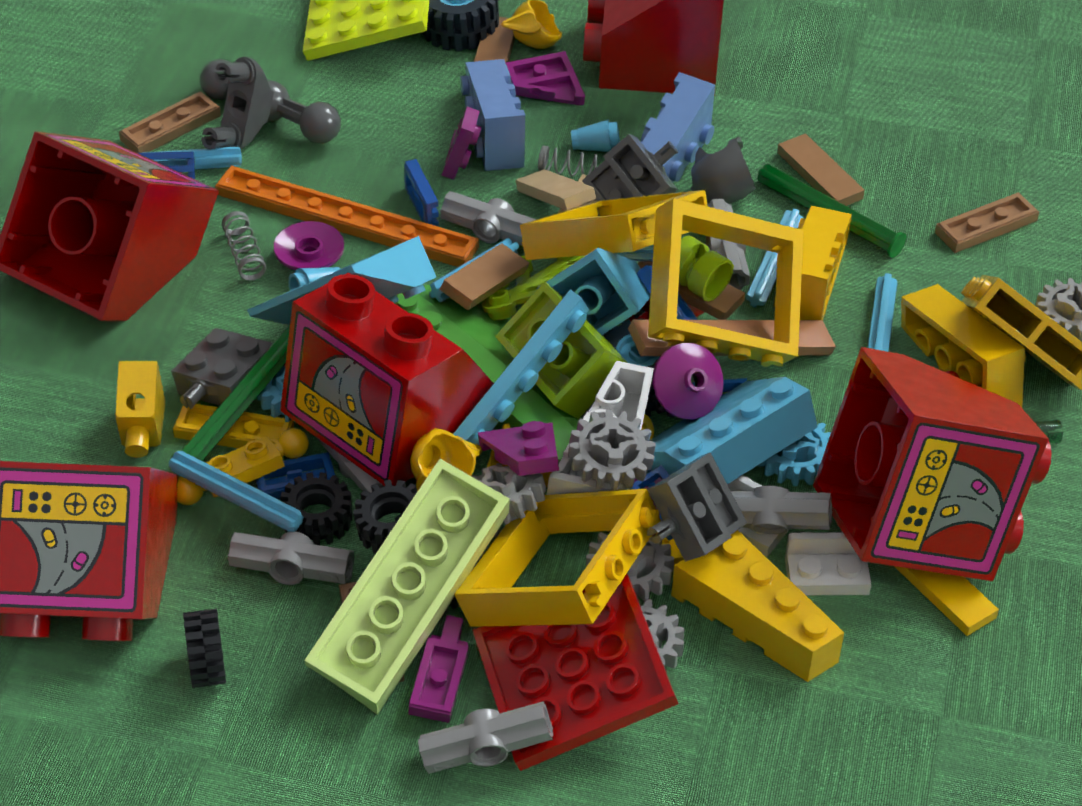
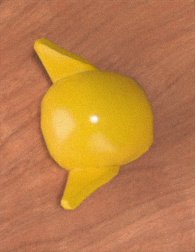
M527 0L515 10L511 18L501 23L503 28L513 31L515 38L519 42L536 49L552 47L562 38V32L554 22V15L549 13L548 5L541 0Z
M434 428L423 435L413 447L410 457L412 473L417 480V492L439 459L472 476L476 465V457L482 453L481 446L468 442L460 436H455L443 429Z

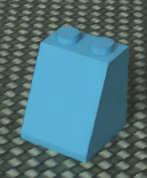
M601 248L595 249L546 282L563 298L570 289L579 295L589 309L586 313V320L601 335L639 312L651 296L636 274L641 268L635 260Z

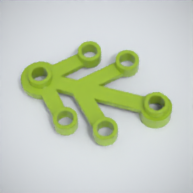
M584 256L557 258L556 262L532 277L530 274L534 270L532 260H526L529 262V266L524 274L516 278L517 286L508 291L506 288L510 285L509 283L482 302L483 311L488 313L492 320H501L513 316L517 312L516 305L526 303L539 286Z

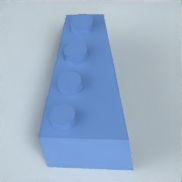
M505 60L466 62V76H460L462 96L467 95L465 96V109L468 106L480 111L476 125L482 126L477 143L474 146L476 158H482L485 171L523 168L525 162L524 110H520L521 102L519 97H516L514 84H511V76Z
M681 72L674 79L675 91L673 94L666 92L660 101L662 108L657 119L650 117L641 137V143L647 151L653 154L667 144L668 141L678 150V153L663 164L666 175L672 182H678L681 179L685 167L689 162L693 163L695 161V154L698 148H701L704 144H709L714 134V126L711 125L715 84Z

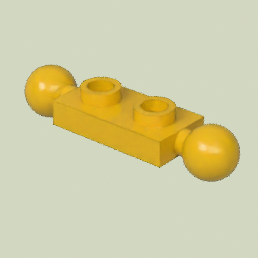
M290 428L285 430L280 435L278 442L274 444L266 436L261 439L252 440L245 446L227 454L215 456L206 463L244 483H249L285 467L283 456L291 459L303 456L308 449L309 441L307 435L302 430ZM180 476L177 483V502L182 505H193L201 499L203 491L207 489ZM211 492L214 498L218 496L215 493Z

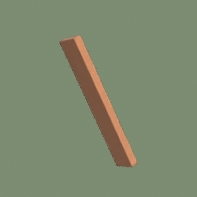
M632 320L628 330L640 356H661L667 349L672 347L668 346L666 341L648 337L649 320ZM685 320L774 340V320ZM800 320L798 356L831 355L836 346L823 320ZM713 353L714 356H728V354Z

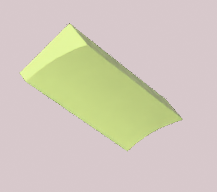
M439 459L304 660L305 665L346 691L378 715L455 597V592L467 578L509 513L510 498L446 461Z

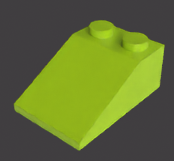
M544 282L495 337L511 356L515 358L563 297L548 283ZM587 320L577 332L569 334L562 343L563 348L558 357L543 366L538 373L539 377L536 385L555 407L577 419L595 402L596 395L615 362L628 363Z

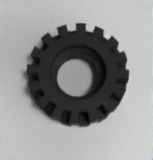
M313 472L306 473V480H303L300 476L294 478V485L288 483L285 486V492L281 493L280 499L282 502L300 510L301 515L304 517L302 524L299 525L295 532L308 536L315 545H320V540L325 539L327 544L333 543V535L338 539L342 538L344 530L349 531L352 521L351 492L348 490L347 484L344 481L339 484V477L332 475L330 480H328L327 473L320 472L319 478H314ZM315 504L330 507V509L322 513L303 511L304 508Z
M391 480L384 481L385 487L380 488L377 483L371 485L372 493L364 490L360 494L362 500L356 499L355 509H353L359 539L367 550L372 547V552L376 554L397 523V521L385 523L378 520L392 513L403 514L416 495L417 488L412 483L406 488L405 481L398 480L397 485L392 486Z
M217 608L183 613L192 688L226 684Z

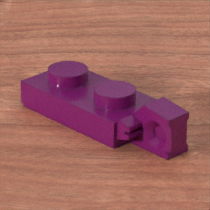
M447 615L442 635L428 637L409 702V715L450 723L468 656V642L460 640L463 618Z

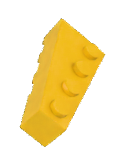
M811 206L806 219H800L798 229L804 230L800 320L824 319L848 241L852 214Z
M938 284L901 297V327L927 357L935 356L939 370L944 372L954 371L960 376V379L1014 401L1022 408L1024 362L1026 360L1025 348Z
M738 530L731 534L730 539L708 554L686 562L682 560L674 565L672 597L682 603L685 600L689 601L699 608V614L710 621L716 618L732 628V635L743 642L747 640L752 641L762 647L764 655L806 682L839 663L844 632Z

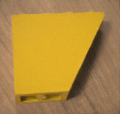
M982 275L980 278L973 277L961 291V294L965 296L962 300L964 304L1025 348V352L1068 384L1082 390V342L999 277Z

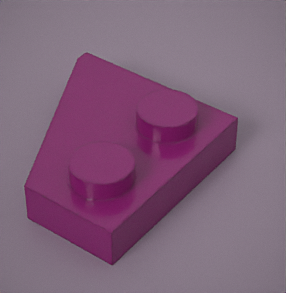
M565 51L506 62L511 76V84L513 83L515 86L516 96L579 106L584 105L585 94Z
M468 106L466 107L458 123V129H455L452 135L442 176L454 180L459 167L466 168L472 151L467 148L469 144L476 145L482 126L476 125L480 111Z
M531 421L523 424L522 427L478 432L479 445L482 451L494 450L495 459L501 464L510 466V470L519 476L559 471L552 422Z

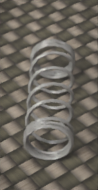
M543 145L541 147L538 159L539 171L547 166L549 157L548 146ZM555 148L547 170L549 171L554 161L556 173L561 174L568 161V173L571 177L577 173L580 164L581 173L584 175V153H581L577 168L572 175L570 171V149L567 152L561 171L558 172L557 148ZM597 154L594 155L587 175L592 172L593 167L594 169L597 168Z
M241 211L230 212L223 218L221 223L225 236L228 239V245L234 256L235 264L238 267L239 275L245 280H256L265 273L266 264L262 255H259L260 248L256 245L257 239L253 236L252 228L249 227V218ZM236 215H241V216H243V217H238V218H235V219L231 220V221L226 225V227H225L226 221H227L229 218H231L232 216H236ZM238 219L246 220L244 226L238 227L235 230L228 229V226L233 221ZM247 229L251 231V235L242 236L236 241L231 239L232 235H240ZM248 237L246 240L239 241L242 238ZM250 238L254 240V244L243 246L239 250L234 248L236 243L246 242ZM252 246L251 248H249V249H247V250H243V249L246 248V247ZM254 247L258 250L257 254L247 255L243 259L238 257L240 252H247ZM249 262H260V264L257 267L250 269L243 268V266ZM263 264L262 270L255 275H245L241 271L255 270Z

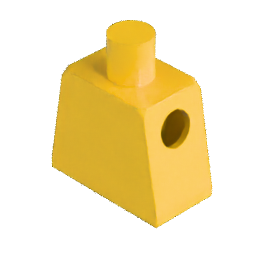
M119 361L116 423L121 444L125 446V453L130 457H144L148 454L149 447H157L161 444L166 401L158 361ZM136 394L142 395L144 398H136Z

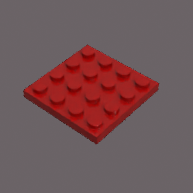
M628 573L593 624L482 626L472 630L498 711L503 713L539 702H544L548 710L553 728V740L511 751L515 764L520 771L679 704Z

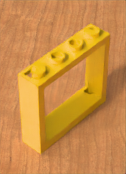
M705 190L600 200L521 224V243L524 247L525 259L536 260L585 256L597 248L612 253L633 252L654 245L656 209L673 198L708 206ZM682 230V235L689 233L688 231Z
M675 198L657 208L648 337L666 341L668 346L682 343L698 344L709 350L712 354L717 352L728 354V358L735 361L756 360L760 361L764 367L770 365L782 367L783 363L798 357L804 230ZM682 230L778 253L774 340L677 319Z
M647 488L544 495V501L536 502L538 507L536 511L526 510L524 512L525 518H518L506 524L454 594L470 627L593 624L652 535L647 536V530L661 522L659 511L656 509ZM611 531L574 585L512 587L550 534Z

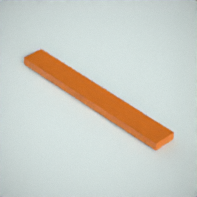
M232 165L215 185V189L219 190V196L302 221L326 223L336 228L339 232L389 247H394L419 236L429 259L456 267L471 260L479 248V238Z

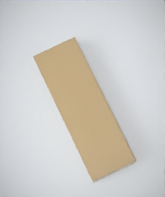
M545 169L515 180L519 192L564 210L582 206L596 199L594 187Z

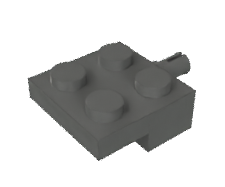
M628 134L603 156L605 161L587 175L582 182L594 187L597 201L675 193L678 189L666 175L663 164L678 153V150L668 141L667 144L653 154L647 151L637 137Z
M214 328L171 370L177 392L182 395L180 397L181 403L186 408L189 407V409H192L199 400L220 406L273 343Z
M710 452L696 458L647 489L662 518L661 522L647 530V536L656 534L650 538V541L658 544L661 540L671 535L685 562L708 554L730 539L732 533L747 524Z

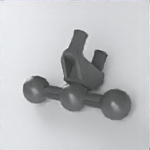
M239 57L234 63L223 59H216L206 64L200 73V85L203 92L211 99L226 100L221 126L205 128L202 133L204 135H211L202 137V144L207 149L211 150L220 147H240V149H243L254 139L264 123L274 122L282 117L299 124L303 136L313 143L324 144L330 142L337 137L340 131L341 118L336 108L325 102L317 101L309 106H305L291 100L286 87L277 81L267 80L261 66L251 57Z

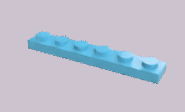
M571 289L453 435L460 436L468 442L479 445L478 432L492 431L498 422L505 421L511 415L515 407L514 402L522 392H528L536 384L539 377L538 373L543 366L558 357L565 339L571 332H577L585 323L586 313L589 309L579 295Z

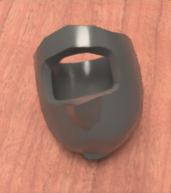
M740 136L729 140L728 145L724 149L713 154H707L700 147L695 154V164L691 168V190H705L707 204L712 199H724L727 204L745 198L756 189L741 152L743 142Z

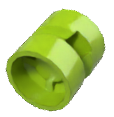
M685 236L681 239L679 284L687 286L689 291L705 301L714 300L724 291L731 280L734 269L733 262L717 251H710L706 244L693 236Z

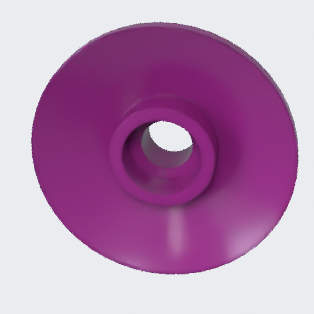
M316 221L292 224L283 229L274 241L276 258L281 264L293 270L298 268L330 267L341 258L344 252V239L341 233L331 225Z
M682 343L670 347L658 359L653 373V387L659 403L671 415L681 419H697L710 413L718 404L723 391V374L717 359L709 350L698 344ZM693 373L696 375L698 381L696 387L691 382V376Z

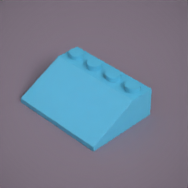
M419 236L288 291L247 311L250 317L289 325L293 301L327 284L335 276L346 273L362 276L374 285L375 291L396 303L399 301L397 294L403 293L405 299L425 291L423 283L436 278V275Z
M787 377L745 381L722 395L718 404L707 415L697 419H683L652 438L650 441L656 443L655 457L652 469L647 471L650 473L662 465L668 474L671 475L696 458L710 452L726 483L729 484L818 427L810 390Z

